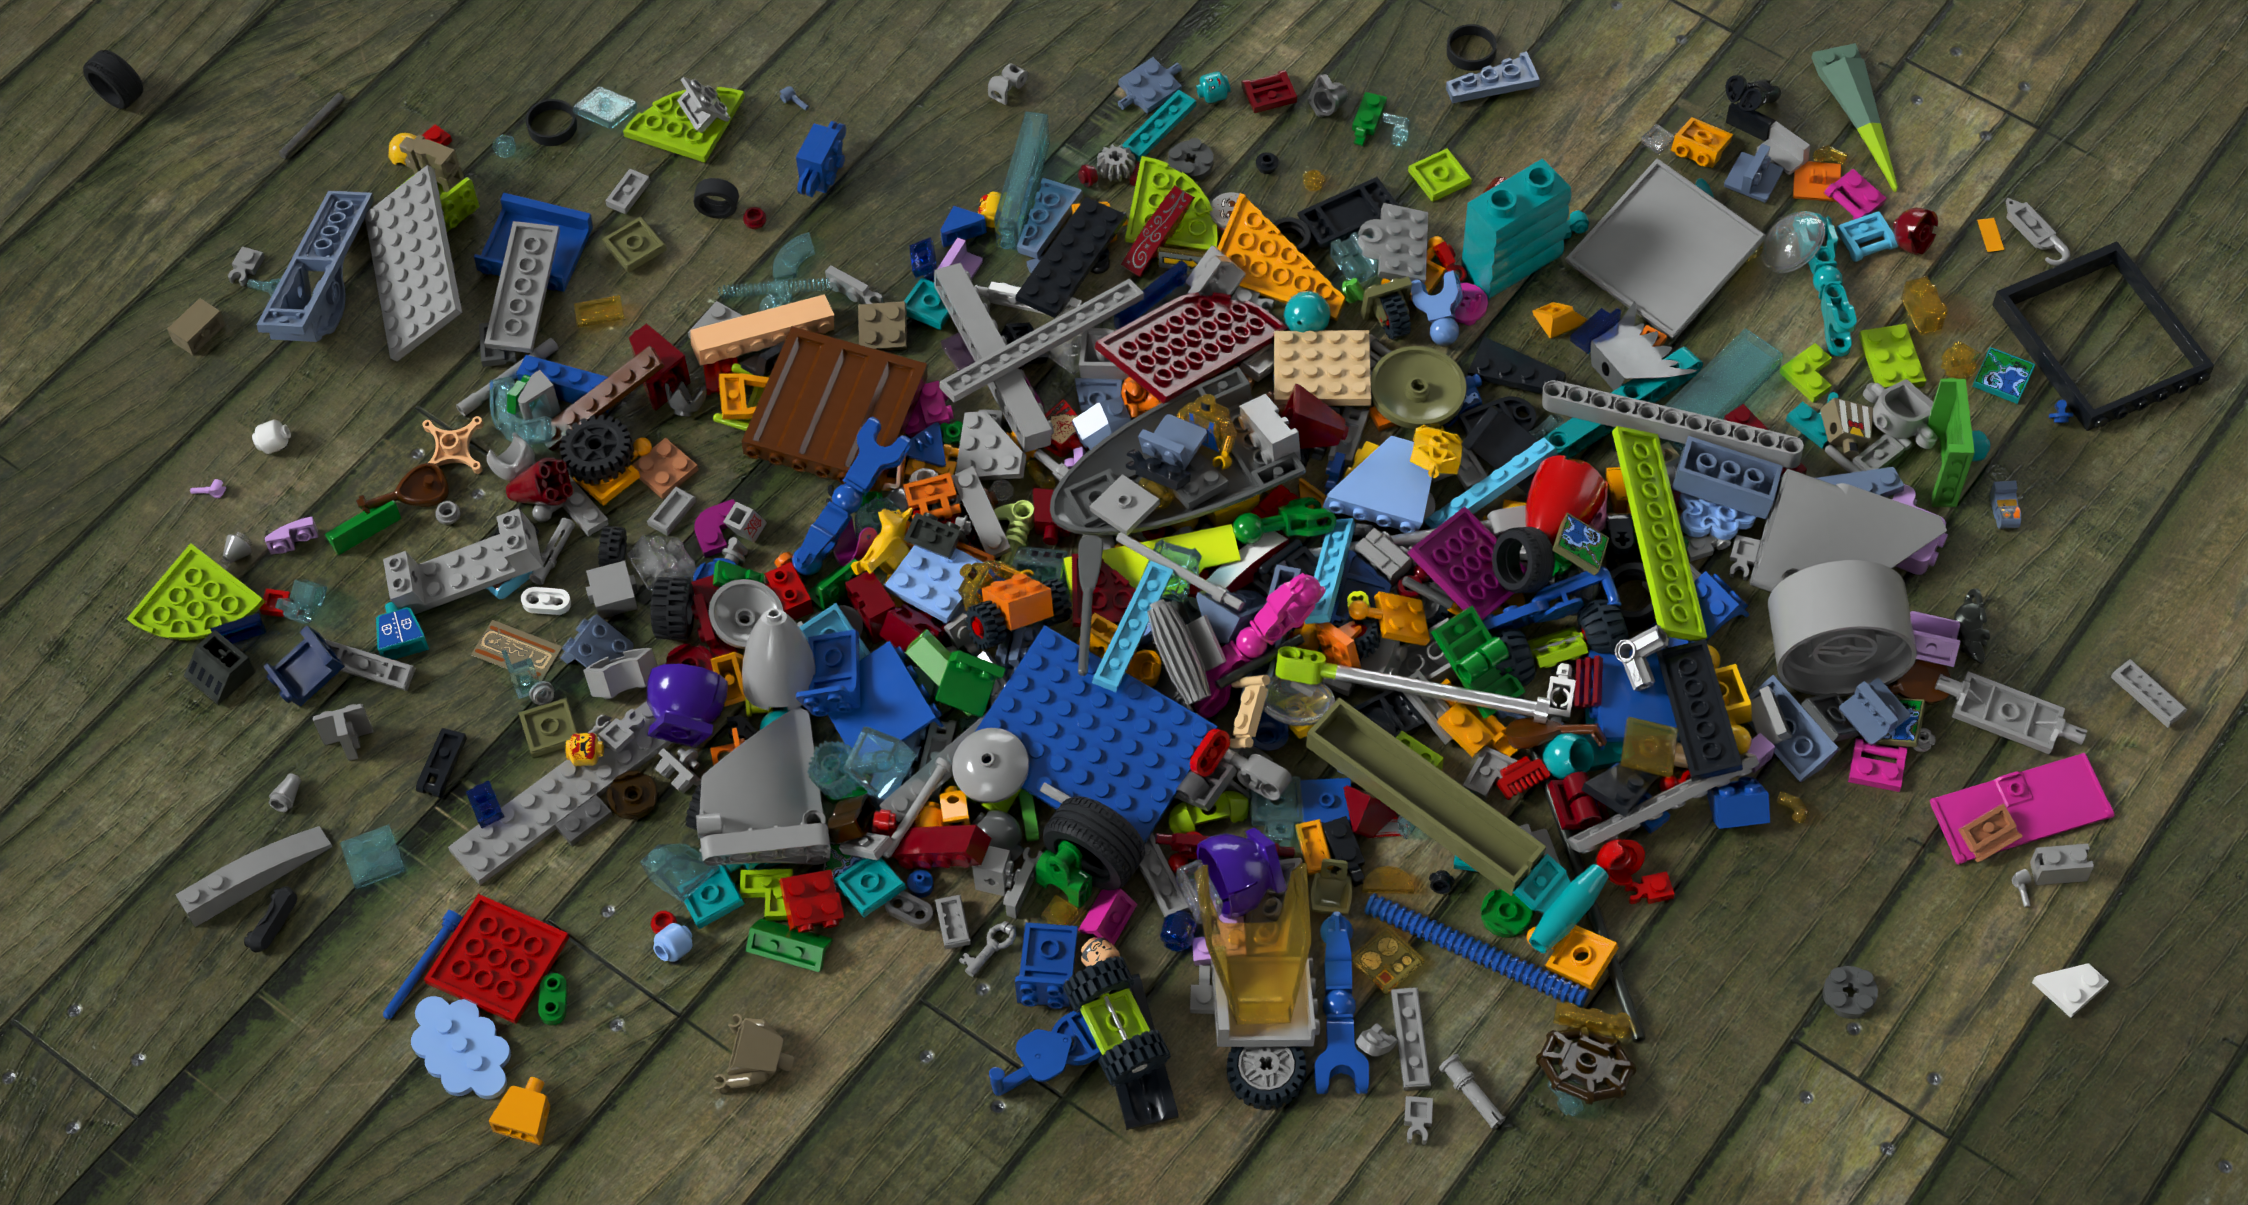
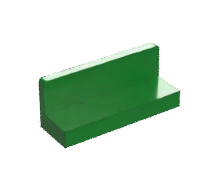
M392 500L385 505L370 509L368 515L365 511L361 512L324 535L335 552L340 555L402 518L396 503Z
M759 919L750 927L746 952L820 972L823 969L826 949L832 945L833 939L812 932L798 933V930L790 931L787 925Z

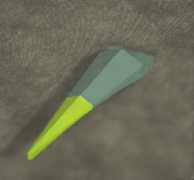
M1856 43L1813 52L1811 58L1818 76L1839 102L1866 143L1892 190L1896 192L1898 186L1865 61L1861 58Z

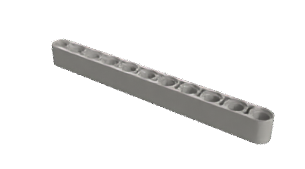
M1551 380L1543 386L1542 406L1549 412L1612 427L1621 426L1658 434L1659 438L1683 444L1686 443L1688 436L1782 465L1785 468H1796L1802 460L1804 444L1800 438L1561 381Z

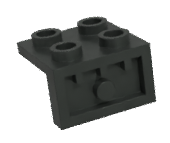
M926 512L924 515L916 513L904 538L907 543L949 560L958 541L966 545L969 544V540L965 537V532L960 530V526L949 521L943 524L937 521L938 518Z

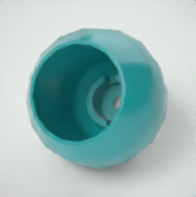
M1302 291L1292 296L1287 302L1284 311L1285 323L1289 330L1303 333L1306 331H1324L1329 324L1331 315L1329 304L1325 298L1312 291Z
M1572 733L1559 734L1553 740L1547 742L1543 750L1544 765L1552 776L1560 780L1575 772L1587 773L1594 760L1592 745L1584 735Z

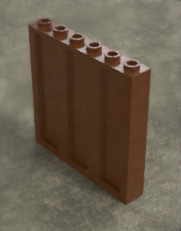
M791 326L742 439L743 454L752 459H763L774 465L788 466L799 472H809L820 478H830L844 484L843 479L859 454L857 435L870 417L879 419L881 423V430L876 439L879 446H891L900 436H904L928 377L927 363ZM886 469L880 474L870 491L881 493L890 469Z

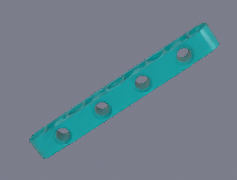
M1682 347L1662 360L1678 361L1677 364L1670 367L1697 370L1696 372L1665 378H1635L1611 393L1656 403L1697 375L1703 367V362L1687 347ZM1573 417L1543 438L1555 447L1559 455L1566 456V459L1569 460L1613 431L1615 427Z

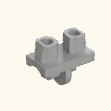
M664 748L658 753L663 758L655 769L662 776L668 779L675 770L679 772L677 777L671 782L677 790L685 793L693 784L699 787L701 779L689 769L690 766L693 769H697L700 765L696 761L698 752L695 749L691 748L687 751L683 748L679 749L677 754L680 756V759Z

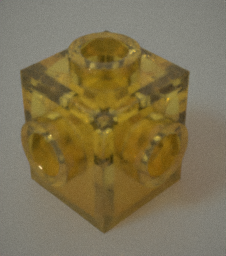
M1961 341L1954 342L1952 348H1947L1942 355L1941 360L1943 363L1940 367L1946 370L1945 374L1950 378L1964 379L1967 376L1971 377L1978 367L1976 361L1981 353Z

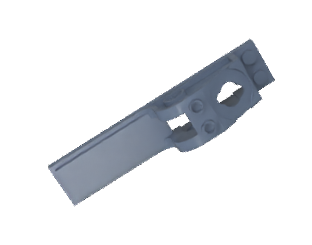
M327 192L256 324L258 332L269 333L271 340L317 342L322 339L323 335L331 334L335 331L345 308L344 258L374 201L373 193ZM308 271L325 272L314 288L311 298Z

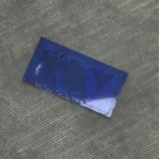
M259 613L210 628L211 632L216 630L232 644L266 633L265 625Z

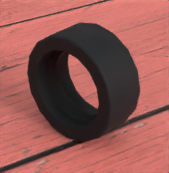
M720 178L704 179L696 186L693 200L694 207L698 212L711 218L730 217L737 209L739 193L738 189L726 180ZM706 196H718L725 200L716 201Z
M1287 217L1276 220L1273 223L1282 234L1294 233L1302 237L1303 242L1295 247L1304 256L1309 253L1311 248V230L1305 222L1297 218Z

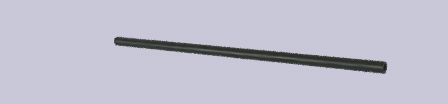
M1521 694L1520 696L1517 697V698L1525 699L1523 694ZM1541 744L1529 749L1533 761L1539 758L1543 762V748ZM1550 773L1549 779H1544V781H1541L1574 877L1577 878L1586 869L1580 852L1571 849L1567 841L1568 838L1574 836L1572 830L1561 829L1547 786L1551 780H1554ZM1596 900L1587 911L1594 933L1610 939ZM1615 953L1607 966V970L1634 1043L1645 1040L1646 1037Z

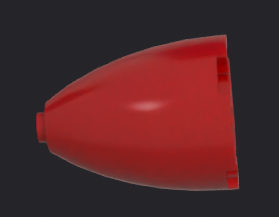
M1563 455L1546 458L1539 465L1528 492L1525 510L1526 527H1535L1542 530L1551 541L1552 546H1554L1559 527L1566 513L1589 525L1605 501V489L1607 486L1603 477L1586 462L1579 464L1567 460L1566 456Z

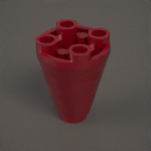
M541 459L507 484V497L511 501L547 506L562 504L573 494V487L566 470V463L561 459Z

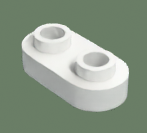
M531 587L526 589L521 595L523 608L530 613L561 615L566 613L571 607L570 596L563 589Z

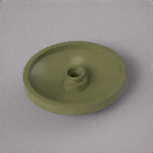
M1408 346L1396 349L1380 359L1371 375V399L1373 404L1386 419L1401 427L1416 430V428L1423 425L1431 428L1442 426L1459 413L1465 401L1466 380L1461 368L1449 356L1433 348Z

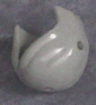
M515 432L512 433L513 441L505 452L496 457L490 449L487 454V463L491 470L498 477L506 481L513 480L535 464V453L532 447Z

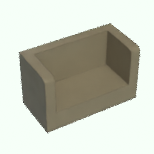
M199 298L167 330L174 344L191 355H195L226 324L218 309Z

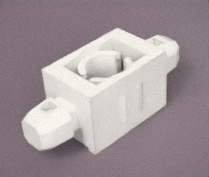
M1560 663L1556 673L1558 677H1550L1549 689L1546 693L1548 694L1547 698L1551 699L1550 705L1552 707H1549L1547 718L1561 725L1564 723L1561 720L1569 722L1576 680L1568 679L1571 678L1572 674L1571 665ZM1559 689H1563V695L1567 701L1561 704L1560 709H1556L1557 704L1553 701V696L1559 694Z

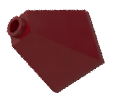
M1295 383L1281 418L1286 417L1289 420L1287 426L1290 430L1294 428L1298 430L1300 449L1337 446L1341 440L1345 441L1349 431V427L1345 426V419L1304 387Z

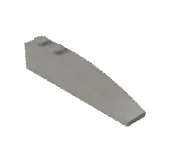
M320 826L251 852L175 895L194 927H197L330 849L332 845Z

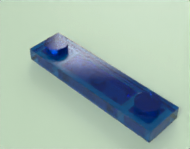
M1182 260L1142 290L1144 292L1143 300L1114 315L1115 328L1118 330L1135 321L1175 288L1182 286L1187 280V264Z

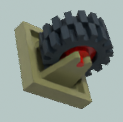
M1409 276L1402 279L1394 278L1389 283L1382 285L1375 284L1364 291L1361 308L1363 320L1377 317L1389 339L1410 334L1411 331L1408 303L1412 282Z

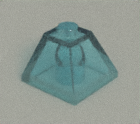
M866 726L863 727L843 770L875 798H880L907 775L917 754L900 739Z
M687 844L657 845L640 861L650 881L681 902L686 900L719 869V866L703 864L702 854Z

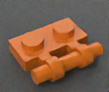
M951 473L903 484L908 507L913 509L919 508V514L924 515L926 512L936 516L938 519L943 517L949 519L952 518V515L961 513L959 503L949 505L948 500L957 498ZM941 503L942 508L928 511L927 505Z

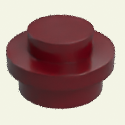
M1088 164L1081 166L1078 172L1080 183L1087 188L1097 183L1098 175L1094 166H1089Z
M751 207L746 210L743 216L744 224L751 229L761 228L766 223V214L758 207Z

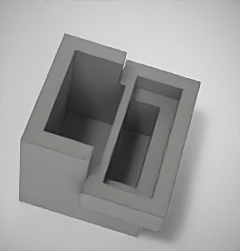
M625 561L586 571L590 584L589 587H586L590 604L595 603L598 616L606 618L638 609L634 592H638L634 575L629 576Z

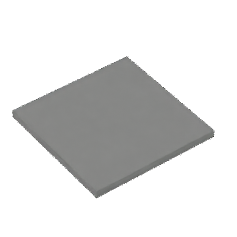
M1656 158L1565 260L1569 265L1628 308L1635 301L1636 314L1674 341L1766 239V235Z

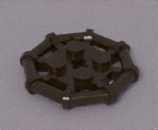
M1582 1024L1577 1028L1562 1031L1551 1030L1547 1033V1040L1541 1052L1536 1056V1063L1544 1070L1554 1091L1560 1090L1585 1101V1104L1588 1105L1610 1098L1621 1099L1626 1095L1629 1081L1636 1073V1065L1627 1057L1620 1045L1621 1041L1619 1039L1600 1034L1588 1029L1587 1025ZM1578 1038V1042L1572 1043V1039ZM1559 1047L1562 1049L1561 1053L1553 1052L1554 1048ZM1609 1053H1613L1617 1060L1614 1057L1611 1060ZM1587 1060L1590 1062V1065L1584 1064L1583 1062ZM1553 1065H1559L1560 1075L1557 1073ZM1613 1071L1621 1074L1619 1079L1612 1076ZM1570 1080V1081H1573V1082H1575V1083H1577V1084H1580V1085L1584 1086L1585 1089H1583V1088H1581V1087H1578V1086H1576V1085H1574V1084H1571V1083H1569L1568 1081ZM1604 1084L1608 1087V1088H1604V1089L1597 1090V1089H1599V1088L1601 1087V1085H1604Z

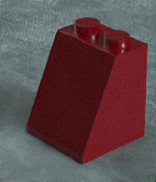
M646 323L632 333L629 341L633 357L637 356L648 346H651L655 349L665 366L643 383L651 406L656 411L668 401L665 383L669 384L670 391L673 394L681 381L686 386L691 381L685 355Z

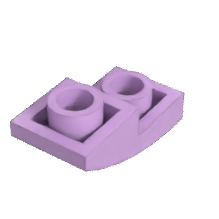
M313 517L303 518L273 531L265 537V542L270 554H283L287 551L295 550L294 542L318 538V529Z

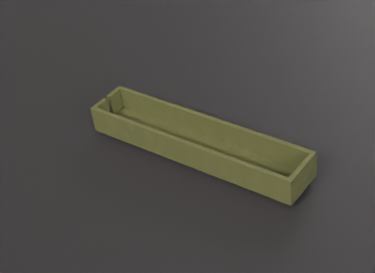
M1338 698L1307 732V748L1510 896L1514 895L1512 892L1544 856L1546 850L1544 844L1341 698Z

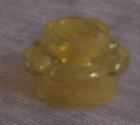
M1310 170L1303 175V183L1310 191L1319 190L1325 182V176L1319 170Z

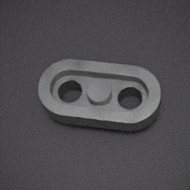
M902 891L885 903V909L890 916L914 928H926L933 921L931 905L905 891ZM895 904H902L900 908L894 907ZM918 915L925 916L923 919L916 918Z

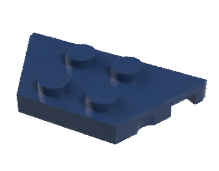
M1352 550L1349 551L1330 620V623L1334 626L1337 622L1341 624L1342 618L1349 619L1347 598L1352 592L1362 591L1366 593L1369 598L1370 607L1376 608L1374 596L1379 591L1390 593L1392 585L1385 578L1376 573L1369 564H1366ZM1373 618L1374 621H1375L1376 624H1377V628H1378V632H1379V629H1380L1379 620Z

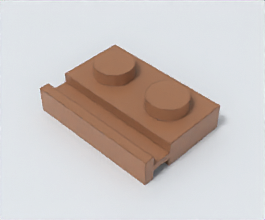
M2004 803L1958 829L1969 850L1974 853L1976 862L1986 859L2023 837L2016 829V824Z

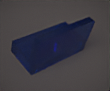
M1600 308L1571 335L1570 341L1589 354L1591 352V340L1613 328L1620 321L1621 310L1616 308L1612 313H1609Z

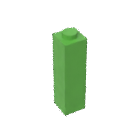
M926 629L909 644L905 653L940 686L951 653ZM964 712L968 717L972 715L970 713Z

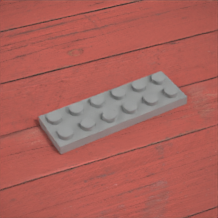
M513 221L484 342L486 348L526 353L533 352L560 234L559 226Z

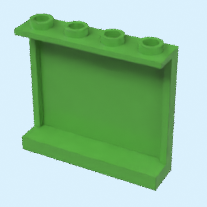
M1947 378L1940 380L1927 422V426L1939 437L1942 466L1931 497L1932 507H1957L1975 453L1966 379Z

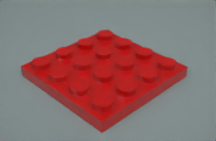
M478 894L424 978V981L434 988L461 1000L465 999L485 1011L517 1024L538 990L541 980L548 974L570 937L567 932Z

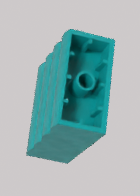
M1543 158L1467 203L1461 266L1466 270V278L1472 284L1481 288L1487 295L1488 300L1563 254V239L1566 235V221L1569 216L1568 204L1571 200V186Z

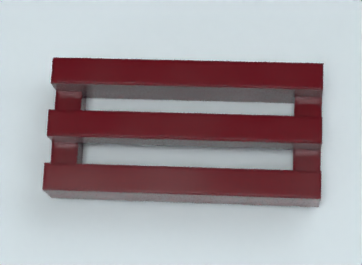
M1599 655L1594 656L1593 659L1586 657L1585 660H1576L1575 707L1578 709L1601 705L1603 658ZM1594 665V679L1592 680V666ZM1593 688V700L1591 701V689Z

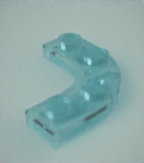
M504 377L490 380L491 417L496 429L503 433L506 437L505 439L512 442V433L515 432L529 445L552 441L550 417L543 416L524 420L518 413L514 415L507 412V393L514 386V378Z

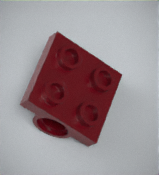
M1575 772L1569 774L1563 780H1551L1547 785L1562 830L1589 829L1609 819L1605 804L1581 790L1584 783L1591 780L1586 772Z

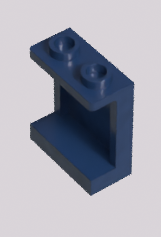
M308 625L300 631L305 639L275 666L269 663L264 665V668L269 673L266 676L268 680L281 689L279 692L280 696L287 703L293 702L300 707L345 667L321 634Z

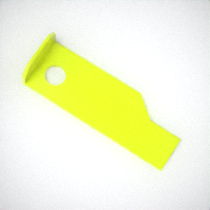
M1232 524L1140 542L1197 576L1204 568L1241 561ZM1126 546L1103 550L1102 554L1104 562L1113 570L1115 569L1129 581L1133 588L1137 589L1151 560ZM1071 556L1064 558V569L1072 602ZM1173 573L1163 595L1183 592L1191 583Z

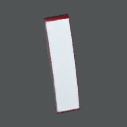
M1278 531L1264 533L1258 542L1246 544L1239 549L1241 561L1220 565L1206 581L1217 587L1222 586L1229 590L1230 593L1235 592L1253 582L1254 573L1258 571V567L1289 545L1290 538Z

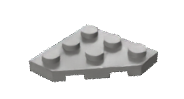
M987 411L965 412L955 474L973 466L980 481L1023 478L1026 463L1025 453Z

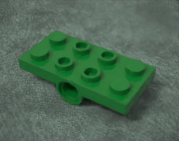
M1473 606L1466 608L1431 632L1465 688L1515 698L1526 692L1518 678L1509 673L1503 676L1499 674L1502 671L1500 669L1497 670L1495 666L1509 657L1508 649L1502 640L1497 637L1492 638ZM1511 667L1504 668L1506 672L1512 670ZM1476 706L1483 718H1487L1498 711L1496 709Z

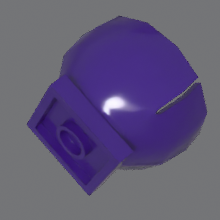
M663 664L652 668L647 681V704L656 721L649 726L648 736L693 748L699 746L712 735V723L721 716L727 698L728 681L720 674L718 675V673L703 667L685 664Z
M1255 827L1245 831L1247 838L1225 833L1210 836L1198 843L1196 853L1199 869L1206 889L1214 905L1216 904V908L1223 917L1228 919L1244 916L1257 908L1268 889H1273L1277 894L1287 890L1275 843Z

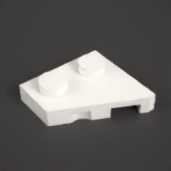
M2088 963L2038 975L2032 983L2071 1018L2102 991L2109 981Z

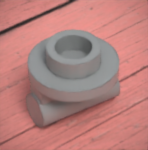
M730 538L728 548H724L722 554L725 556V559L733 561L736 565L744 563L746 560L744 556L747 555L748 549L737 538Z

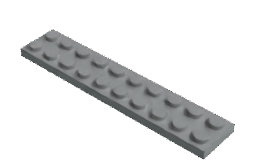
M647 701L635 709L636 716L631 720L637 721L642 716L645 721L644 726L639 730H633L635 738L618 754L603 743L604 756L599 757L596 765L574 766L571 760L564 761L448 847L451 854L479 885H482L556 830L555 824L593 796L597 795L600 797L606 793L618 775L637 770L656 756L663 748L665 749L673 743L648 736L649 726L656 719Z

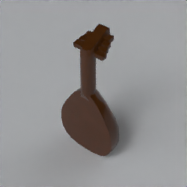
M424 463L410 470L399 482L395 491L370 500H365L364 495L359 496L356 502L358 507L365 511L367 515L370 513V509L385 505L392 500H398L401 503L413 506L430 507L442 503L448 497L449 487L447 479L439 466L434 463Z
M1918 660L1906 674L1898 679L1896 685L1889 686L1888 689L1894 695H1900L1904 698L1924 699L1925 703L1929 704L1937 703L1950 695L1935 689L1939 675L1943 674V676L1949 678L1951 676L1945 665Z
M1522 718L1512 721L1506 728L1508 743L1514 749H1531L1534 746L1549 742L1557 735L1564 733L1576 735L1592 734L1598 746H1606L1607 740L1598 724L1561 725L1551 720H1547L1546 724L1533 722L1534 718Z

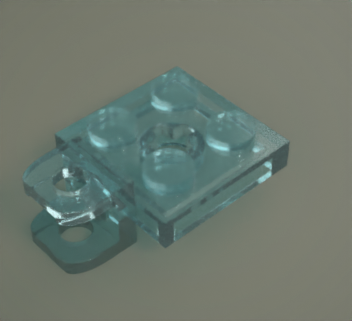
M1292 777L1291 783L1278 799V801L1283 802L1279 805L1272 804V800L1249 789L1252 826H1264V835L1271 841L1282 840L1279 843L1280 846L1289 847L1294 834V826L1304 823L1300 777Z

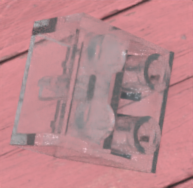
M642 535L627 554L649 591H653V586L658 577L689 578L692 580L697 569L694 560L684 548L683 542L675 537Z

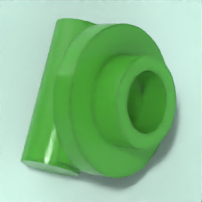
M1357 278L1345 280L1340 288V292L1348 303H1354L1357 300L1363 301L1365 290Z

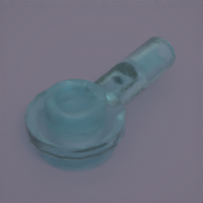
M281 278L272 279L270 282L249 279L247 286L248 288L269 292L270 297H272Z

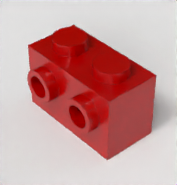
M792 562L764 573L765 585L776 593L781 601L783 611L793 620L814 612L811 598Z

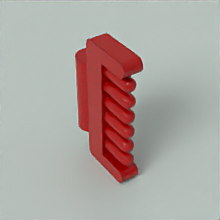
M1525 756L1500 770L1503 778L1498 780L1497 786L1506 799L1511 800L1513 795L1517 796L1518 792L1522 793L1523 789L1527 790L1528 785L1533 787V782L1538 784L1539 780L1549 779L1550 772L1541 759L1538 758L1531 762Z

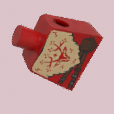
M1063 399L1044 415L1047 421H1051L1054 428V434L1051 435V445L1044 448L1059 457H1064L1073 449L1083 447L1087 452L1088 447L1085 448L1082 445L1072 424V420L1078 415Z

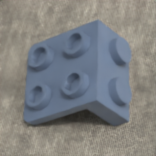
M1168 414L1160 422L1154 433L1143 429L1138 438L1144 454L1158 458L1173 466H1179L1185 470L1207 437V430Z
M596 614L589 620H582L576 628V631L579 632L574 639L570 637L563 645L562 649L565 652L560 659L566 664L576 659L587 668L606 657L609 658V661L623 657V652L632 650L634 645L628 638Z

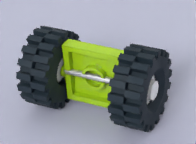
M1115 956L1113 958H1106L1105 961H1098L1094 965L1087 966L1085 970H1080L1076 973L1077 975L1071 976L1064 983L1063 989L1073 1010L1077 1013H1082L1102 1054L1099 1063L1111 1086H1120L1124 1083H1130L1134 1079L1142 1078L1143 1075L1161 1067V1064H1165L1170 1059L1171 1054L1159 1030L1150 1031L1130 991L1135 981L1123 957Z

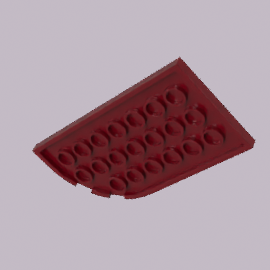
M1196 292L1180 296L1096 341L1094 348L1165 404L1181 395L1184 391L1197 386L1273 343L1274 331H1288L1289 328L1268 311L1248 300L1242 303L1230 299L1231 295L1213 292L1212 296H1200Z

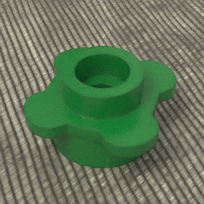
M955 421L952 424L942 423L940 425V430L943 432L942 442L950 445L960 443L963 423L960 421Z

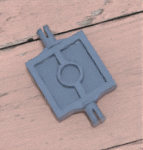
M1154 57L1150 58L1119 79L1118 85L1126 92L1127 96L1118 101V106L1123 110L1134 103L1148 114L1166 102L1176 91L1182 90V85L1173 77L1182 71L1181 65L1175 63L1166 69Z

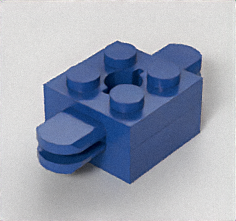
M831 121L828 127L813 124L796 156L799 174L797 191L799 194L813 197L816 191L826 193L829 186L834 184L836 173L839 168L843 167L845 156L842 153V141L846 135V125L837 124L834 121Z

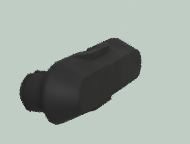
M284 886L274 890L267 913L260 919L255 929L247 933V937L244 938V945L250 948L251 951L259 953L267 949L285 923L286 918L297 902V895L290 887Z

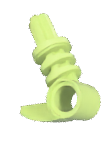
M1026 500L1003 505L994 510L998 520H1008L1010 522L1006 531V538L1012 551L1002 555L1000 560L1001 563L1007 564L1009 568L1014 566L1020 550L1025 549L1027 535H1029L1030 530L1035 525L1034 507L1032 503Z

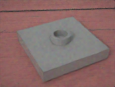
M1122 474L1090 505V511L1128 536L1160 505V500Z

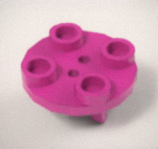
M1460 283L1463 298L1455 310L1456 319L1454 320L1471 326L1485 315L1488 308L1487 295L1474 284Z

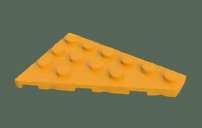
M1240 193L1218 245V249L1246 273L1238 286L1258 292L1261 296L1287 304L1292 296L1302 291L1316 292L1325 298L1329 304L1330 319L1338 321L1346 301L1343 294L1290 243L1281 231L1244 194Z

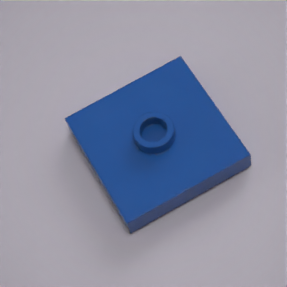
M1351 779L1299 780L1302 823L1320 819L1321 823L1324 824L1347 816L1352 827L1343 789L1346 785L1351 786Z

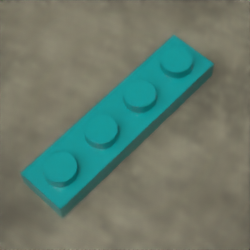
M1180 90L1176 91L1122 144L1124 149L1130 148L1131 153L1135 156V160L1140 162L1141 156H1146L1196 107V100Z

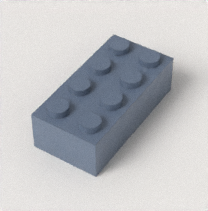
M1688 436L1680 456L1671 489L1766 519L1774 502L1783 466Z

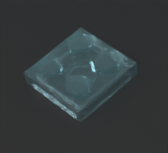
M389 825L340 842L356 889L406 871Z

